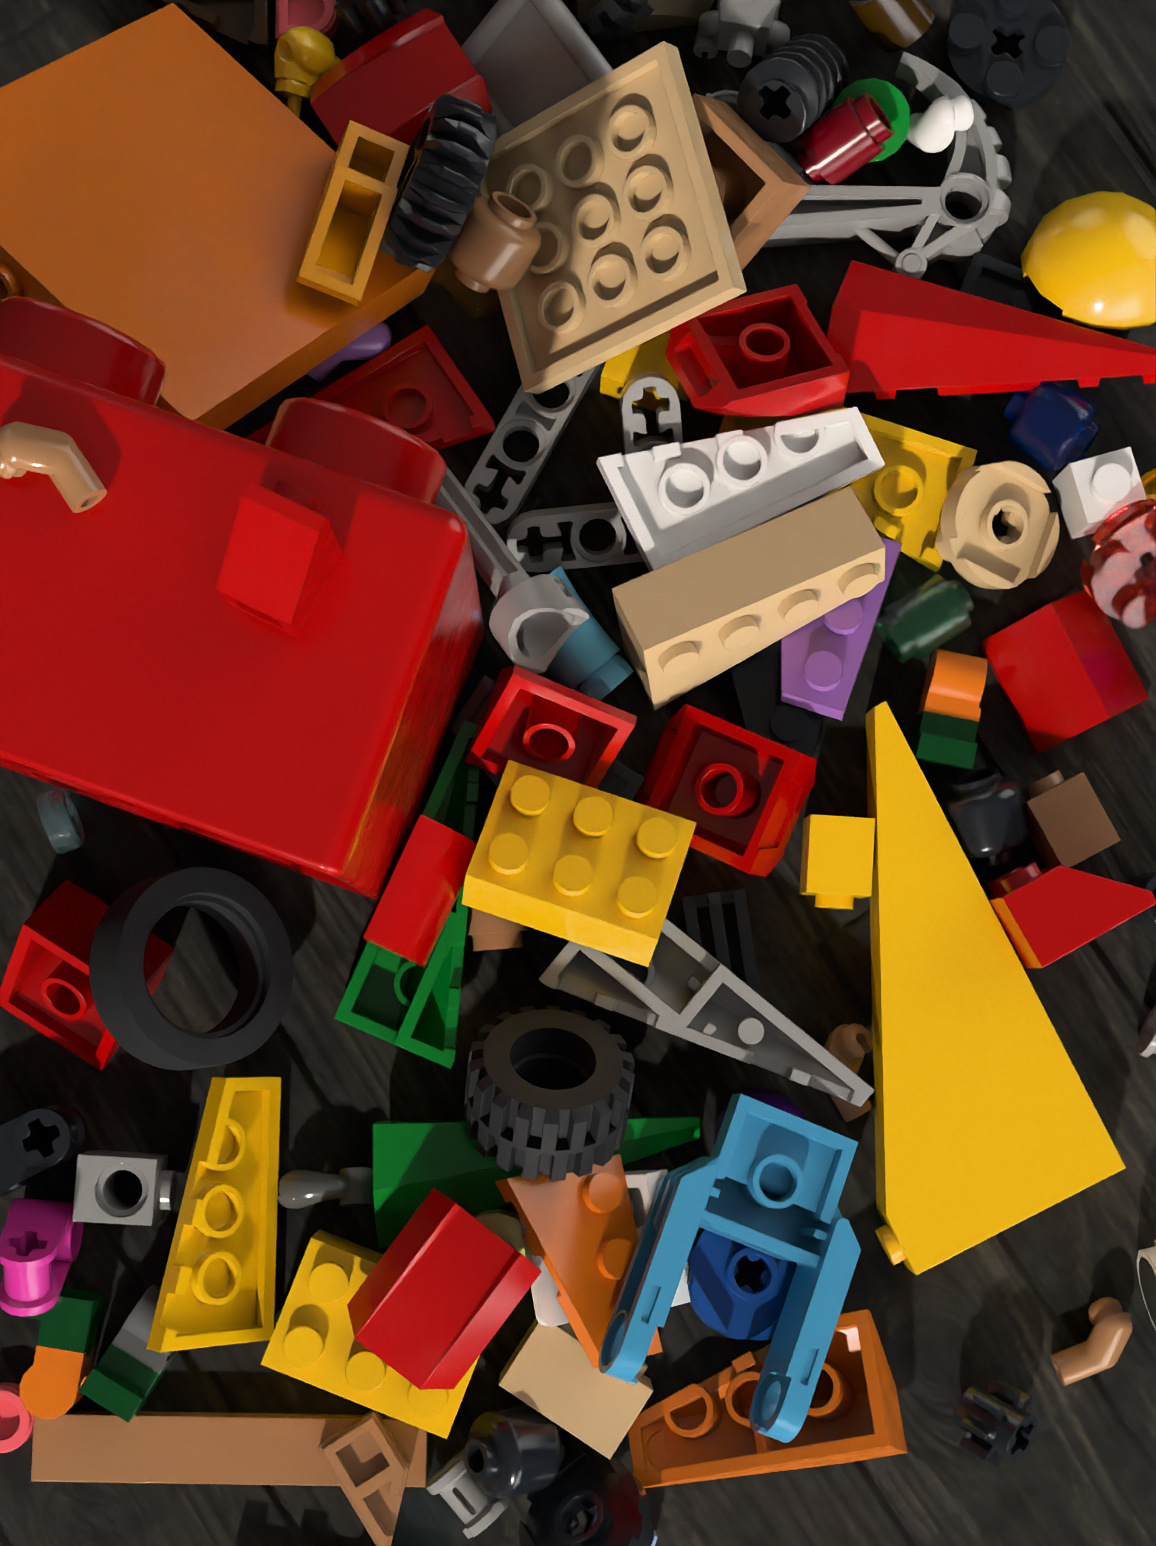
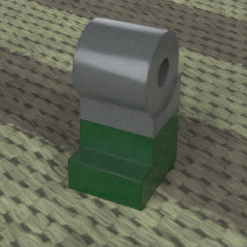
M156 1282L141 1297L99 1363L91 1370L78 1390L128 1423L141 1411L177 1351L160 1353L146 1349L161 1286Z

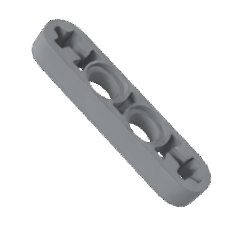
M601 364L583 372L580 377L575 376L565 381L564 383L569 389V396L566 402L557 408L541 406L536 402L533 393L525 392L521 384L464 486L465 491L480 509V499L475 494L479 490L489 493L499 478L498 470L489 468L492 462H496L507 474L523 478L519 485L511 477H508L501 492L502 501L507 505L504 510L493 507L488 514L482 513L494 530H500L508 526L517 516ZM522 430L530 432L539 442L538 453L527 462H516L506 456L503 444L509 434Z

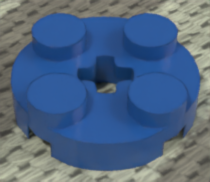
M699 1228L687 1259L689 1266L687 1284L692 1308L706 1325L728 1338L748 1340L772 1339L797 1267L796 1262L775 1258ZM743 1256L748 1262L760 1260L763 1264L764 1270L757 1275L761 1286L756 1291H752L748 1285L738 1286L735 1281L734 1275L739 1271L737 1262Z

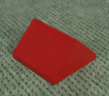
M1092 587L1052 602L979 643L1035 754L1051 748L1150 698Z
M516 665L501 668L468 749L465 762L502 777L508 760H512L596 789L634 729L637 716Z

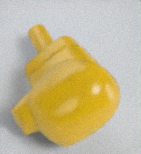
M303 26L292 27L278 38L274 51V73L277 80L274 92L287 98L286 107L298 118H300L302 103H310L312 84L341 61L340 58L335 56L332 41L325 34Z

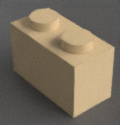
M536 1318L501 1371L498 1384L608 1459L612 1457L653 1392L651 1379L644 1375L648 1368L645 1362L635 1376L638 1379L635 1385L603 1374L599 1371V1368H593L570 1323L555 1327L543 1326Z

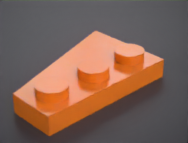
M620 1154L612 1156V1159L604 1166L593 1164L592 1173L581 1177L572 1172L567 1173L566 1179L560 1181H551L549 1175H537L536 1180L524 1178L521 1175L495 1181L505 1202L512 1201L528 1232L523 1234L534 1257L541 1256L558 1288L556 1298L593 1368H599L598 1360L601 1344L639 1240ZM658 1328L655 1330L647 1356L663 1352Z

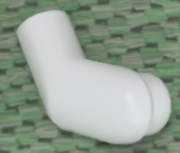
M944 95L935 99L924 114H911V125L906 140L927 153L941 152L951 143L955 131L968 130L973 124L974 112L971 101L964 95L955 96L952 99Z

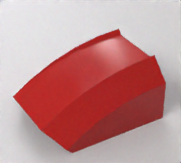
M427 8L404 19L365 43L328 70L311 87L310 104L337 146L350 120L411 146L414 135L417 134L430 106L445 93L459 99L461 97L479 104L482 106V110L489 114L493 110L483 76L477 73L446 26L443 15Z
M797 284L732 299L672 328L665 350L666 358L694 408L740 417H776L818 413L842 408L844 404L850 369L840 353L836 354L807 307V300Z
M685 704L667 721L644 774L646 779L637 792V803L696 822L690 847L748 874L767 877L784 856L785 847L803 805L815 784L817 759Z
M433 1188L347 1304L354 1338L419 1390L454 1389L542 1271L524 1255L461 1208L456 1202L436 1188Z

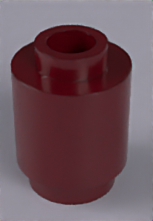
M863 93L856 100L849 96L799 135L803 148L797 151V157L804 170L816 183L825 179L831 185H838L885 150L884 142L895 135V132L888 117L869 93Z

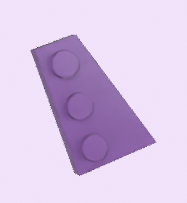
M880 537L886 546L884 581L878 583L865 595L848 600L781 639L782 702L842 721L895 569L902 543Z

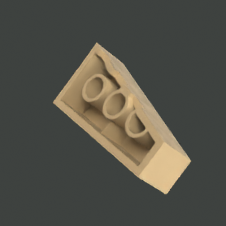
M851 486L612 588L624 651L654 711L848 600L865 595L878 583L885 580L886 546Z

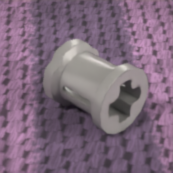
M463 1449L429 1480L425 1488L431 1495L440 1494L464 1523L462 1532L470 1539L477 1536L493 1523L509 1506L512 1498H493L481 1490L466 1470Z

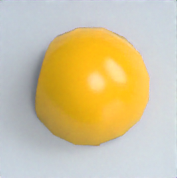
M1098 191L1066 200L1043 216L1021 254L1023 277L1028 275L1042 296L1063 310V317L1073 320V324L1081 323L1093 328L1128 330L1152 325L1156 322V210L1151 205L1122 192Z

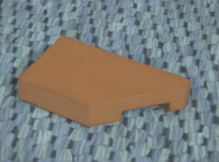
M372 1409L322 1441L318 1446V1450L375 1545L391 1546L410 1463L379 1412Z

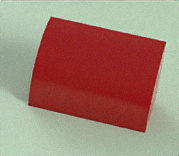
M420 814L363 936L365 941L425 968L463 887L465 875L477 844L451 828Z

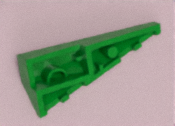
M464 719L422 815L451 828L474 842L480 768L465 762L478 725ZM464 884L426 967L424 968L367 942L334 1019L451 1069L456 1051L468 906L461 904Z

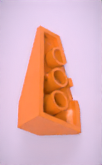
M865 1309L840 1314L807 1416L800 1431L792 1441L784 1443L757 1433L750 1427V1406L770 1344L754 1353L751 1351L731 1361L733 1365L699 1384H690L639 1413L628 1430L633 1475L644 1488L843 1464L907 1453L896 1385L871 1312Z

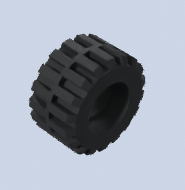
M532 1005L520 1007L516 1015L505 1012L495 1017L494 1025L485 1024L478 1032L477 1041L472 1042L469 1051L463 1118L466 1119V1133L469 1139L477 1140L476 1149L484 1158L495 1156L497 1158V1167L507 1172L513 1168L523 1171L522 1177L536 1180L537 1175H549L551 1181L565 1180L566 1174L572 1172L581 1177L592 1173L593 1164L604 1166L612 1159L613 1150H619L624 1140L635 1074H633L635 1067L634 1058L631 1053L626 1052L627 1043L621 1035L609 1034L610 1025L600 1019L595 1021L588 1019L586 1012L573 1009L572 1012L562 1011L560 1006L546 1005V1009L536 1010Z

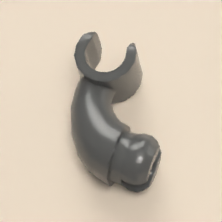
M343 1168L339 1170V1174L312 1170H292L278 1180L280 1194L278 1201L281 1205L290 1209L304 1208L315 1203L339 1199V1206L346 1208H360L365 1204L370 1205L374 1203L373 1168Z

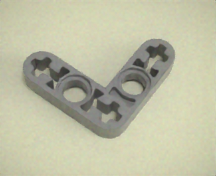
M644 372L635 375L627 381L620 397L624 455L651 450L654 446L675 442L683 443L680 402L677 392L669 380L658 373ZM654 387L658 397L667 398V405L657 407L656 409L657 429L660 433L671 428V437L650 435L633 442L634 432L647 434L646 419L642 410L632 409V401L642 399L643 388ZM615 502L531 510L518 515L512 520L507 529V547L527 572L554 571L559 566H562L563 570L644 562L637 545L636 547L625 548L627 535L621 519L622 515ZM596 518L610 522L615 528V538L612 544L601 551H591L585 548L579 540L580 530L583 525L589 520ZM570 521L568 535L574 552L572 554L562 555V541L543 544L542 554L538 556H530L527 546H517V540L527 538V528L540 527L543 537L562 536L558 523Z

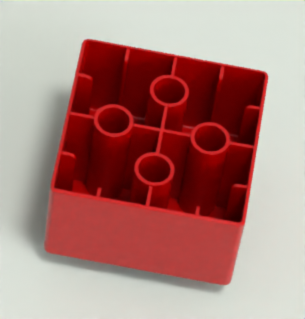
M19 296L0 300V427L20 421L67 433L73 438L107 490V495L99 503L83 512L73 513L50 477L46 474L26 471L22 477L12 476L10 479L0 477V766L380 901L415 827L485 631L467 525L458 514L434 505L446 475V462L436 449L407 431L364 412L329 401L306 397L291 398L283 401L279 406L265 445L157 408L155 405L167 373L165 363L151 349L101 321L59 305ZM248 481H252L270 491L274 490L278 481H282L316 497L324 504L320 514L332 522L331 527L343 551L301 638H297L227 604L215 589L240 498Z

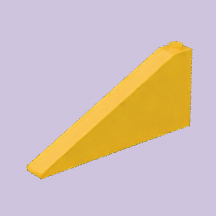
M885 701L873 707L865 714L868 818H875L872 892L870 896L876 1209L884 1223L882 1227L875 1231L891 1263L896 1265L903 1261L906 1268L915 1275H918L1116 1174L1126 1167L894 715Z

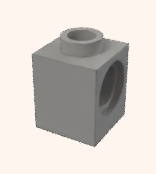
M89 1150L78 1154L73 1221L153 1226L163 1220L164 1210H172L174 1207L177 1190V1173L175 1170H167L168 1154ZM120 1170L133 1172L141 1181L142 1196L135 1205L123 1203L114 1192V1179Z

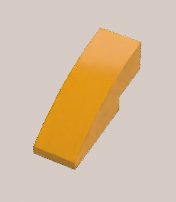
M350 120L338 145L309 233L296 282L357 307L359 306L398 192L396 187L410 148L409 145Z

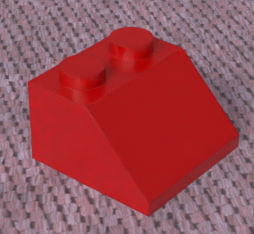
M1035 862L1024 867L1020 865L987 883L993 893L987 898L1024 969L1044 968L1156 904V898L1152 891L1061 865L1039 870Z
M66 879L23 923L0 986V1006L102 1072L116 1053L120 1044L107 1030L96 1009L89 980V958L96 929L110 906L105 904L99 897L88 893ZM152 931L145 946L143 962L145 981L151 997L157 990L175 950L174 947L158 938Z

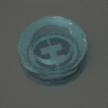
M57 787L38 794L36 803L39 816L48 839L57 853L63 854L82 847L85 840L82 823L74 803L66 790Z

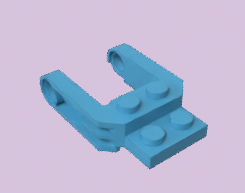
M732 1094L711 1156H701L662 1175L601 1344L598 1360L599 1371L629 1384H637L638 1379L635 1376L645 1361L657 1326L664 1328L699 1227L775 1258L793 1261L797 1264L752 1398L749 1414L750 1427L753 1431L784 1443L792 1441L800 1431L807 1416L861 1252L849 1220L842 1217L837 1206L858 1142L746 1095Z

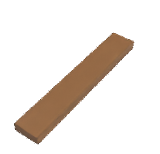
M68 1410L65 1414L54 1419H41L34 1416L31 1481L340 1486L319 1452L318 1446L322 1441L363 1415L140 1411L129 1423L110 1411ZM381 1415L410 1463L405 1487H426L428 1431L388 1415Z

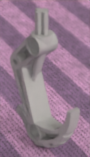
M903 52L895 77L905 80L916 87L931 103L944 95H947L949 99L959 95L969 98L962 87L944 72L916 56ZM722 90L713 94H706V97L725 102L740 116L737 104V91ZM969 98L974 112L973 124L968 130L954 132L953 139L947 146L946 169L939 187L817 185L804 175L805 170L797 159L779 144L766 142L811 189L761 248L864 240L893 265L892 272L919 280L924 275L926 267L939 260L950 262L972 260L975 252H980L995 228L1003 225L1009 217L1011 202L1002 190L1011 184L1012 178L1007 158L997 154L1002 148V141L995 128L986 125L987 115L974 99L971 100ZM953 201L960 202L968 207L973 218L967 220L957 219L947 211L945 204ZM913 236L916 238L912 247L905 249L900 254L883 240Z

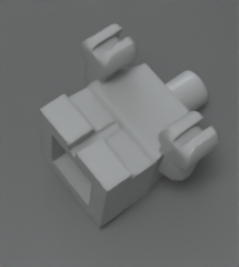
M718 0L717 10L706 11L699 19L693 46L694 54L701 58L702 52H708L707 59H713L716 57L718 50L728 51V63L738 68L747 67L751 63L752 55L761 56L764 60L790 40V28L787 24L777 20L781 0Z

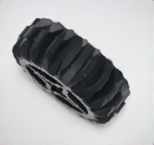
M445 93L435 100L434 104L430 106L426 117L423 118L417 134L414 135L396 187L398 192L380 243L381 251L395 258V262L410 269L415 267L429 273L443 262L446 253L451 251L454 240L460 234L462 225L467 215L470 214L475 197L480 191L479 188L488 170L487 166L494 152L493 145L497 138L496 117L482 110L481 105L461 97L459 99Z

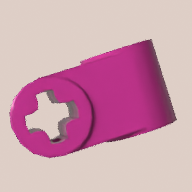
M29 1198L13 1199L5 1226L0 1235V1264L3 1265L4 1275L0 1282V1307L2 1310L20 1317L35 1316L45 1313L57 1303L70 1266L76 1260L82 1242L84 1222L73 1221L74 1202Z

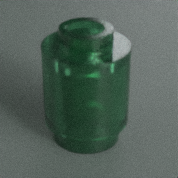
M935 574L886 606L884 609L885 615L876 620L875 626L882 641L899 662L905 663L912 657L921 660L971 626L968 613L974 609V605L968 592L958 580L952 578L946 581L940 575Z

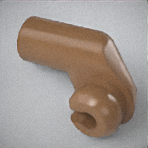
M20 421L0 427V477L10 479L12 476L22 477L26 471L46 474L50 477L73 513H80L93 507L107 495V490L73 438L67 433Z
M843 1024L836 1027L829 1034L824 1048L857 1075L865 1053L871 1052L873 1038L869 1030L861 1024ZM829 1094L845 1122L861 1116L873 1107L869 1099L860 1107Z
M1104 1297L1092 1303L1088 1313L1089 1320L1094 1327L1087 1340L1051 1355L1054 1369L1063 1386L1107 1370L1117 1363L1133 1331L1131 1316L1129 1313L1123 1312V1308L1117 1299Z

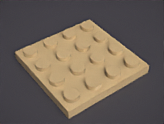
M665 41L660 42L496 138L493 145L494 152L487 166L488 170L483 177L479 188L480 191L476 197L491 196L494 191H501L518 198L536 214L537 221L535 225L539 229L541 236V246L520 282L512 289L497 290L525 392L541 394L747 292L692 96L676 46Z

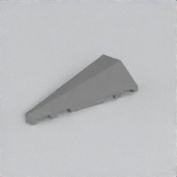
M665 918L659 940L648 967L569 941L538 979L553 989H558L590 1001L610 1011H616L693 1043L782 1075L802 1085L810 1086L839 1097L854 1105L861 1107L874 1091L869 1084L667 918Z

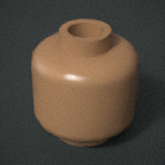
M494 191L491 196L475 197L470 214L467 215L460 234L455 238L451 251L447 252L449 258L457 267L455 275L458 280L468 288L480 293H487L490 288L509 290L515 287L522 279L541 246V236L539 229L535 225L537 216L534 211L518 198L501 191Z

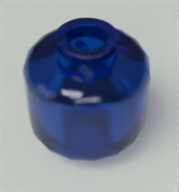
M1043 381L1040 383V386L1032 391H1017L1003 413V417L1012 422L1007 432V443L1012 449L1045 470L1058 471L1066 464L1082 460L1102 428V425L1095 422L1098 411L1097 406L1092 400L1061 381Z

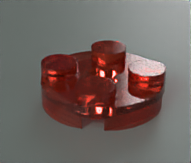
M1154 499L1130 503L1104 520L1091 538L1096 547L1091 553L1089 564L1083 558L1080 570L1082 584L1091 599L1108 616L1122 620L1126 626L1131 628H1141L1156 618V501ZM1150 552L1155 556L1150 565L1136 571L1141 567L1140 557L1143 554Z

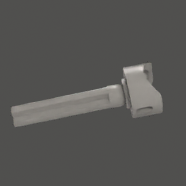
M447 468L434 505L458 514L467 525L474 567L498 599L490 616L489 626L491 632L514 665L535 674L545 672L568 637L588 619L590 620L589 614L565 582L556 575L541 574L529 577L451 470Z

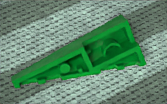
M628 1117L624 1140L619 1150H613L612 1156L620 1154L622 1164L625 1165L699 1139L700 1117ZM466 1120L376 1121L373 1123V1198L378 1248L390 1247L433 1188H436L474 1217L483 1211L496 1210L513 1204L512 1201L505 1202L495 1181L521 1176L523 1171L513 1168L507 1172L496 1166L497 1158L495 1156L484 1158L476 1149L477 1140L469 1139L466 1133Z

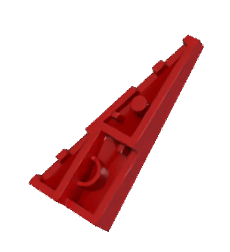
M854 260L851 261L832 306L827 339L836 354L840 353L850 369L846 393L874 392L876 399L880 400L895 399L897 390L937 388L939 396L1033 391L1038 390L1040 383L1043 381L1078 379L1080 388L1098 387L1101 378L1142 376L1144 384L1156 382V348Z

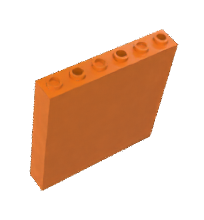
M174 3L0 88V300L19 296L59 305L101 321L151 349L165 363L167 373L155 405L157 408L222 431L422 295L436 268L429 273L415 267L410 269L395 262V258L382 252L379 246L362 300L358 307L296 282L309 233L336 152Z

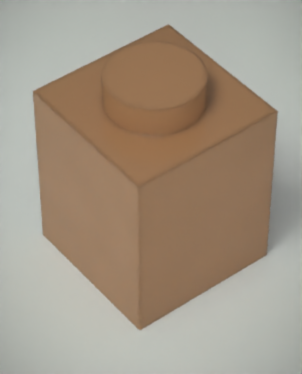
M1057 770L1025 787L1030 799L1025 801L1032 827L1030 838L1046 868L1058 865L1070 868L1121 841L1084 772L1064 780L1060 770Z

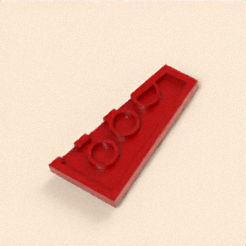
M428 324L310 397L311 399L329 401L352 408L391 423L420 438L437 451L496 431L494 420ZM274 420L245 437V439L265 445Z

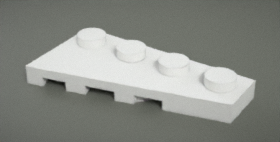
M857 407L781 421L773 426L747 431L740 429L716 434L715 437L702 440L654 446L651 450L621 455L619 453L599 457L596 461L649 572L794 511L879 470L885 465Z

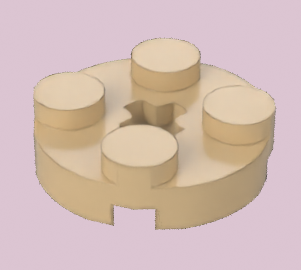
M1015 461L994 462L963 469L948 491L942 507L941 529L936 536V548L940 557L947 562H951L956 572L966 581L985 589H1009L1017 587L1027 578L1037 577L1046 569L1055 553L1060 528L1058 512L1050 513L1048 501L1044 493H1051L1045 480L1029 466ZM1000 510L1003 512L1001 522L1008 527L1006 536H995L992 528L993 517Z

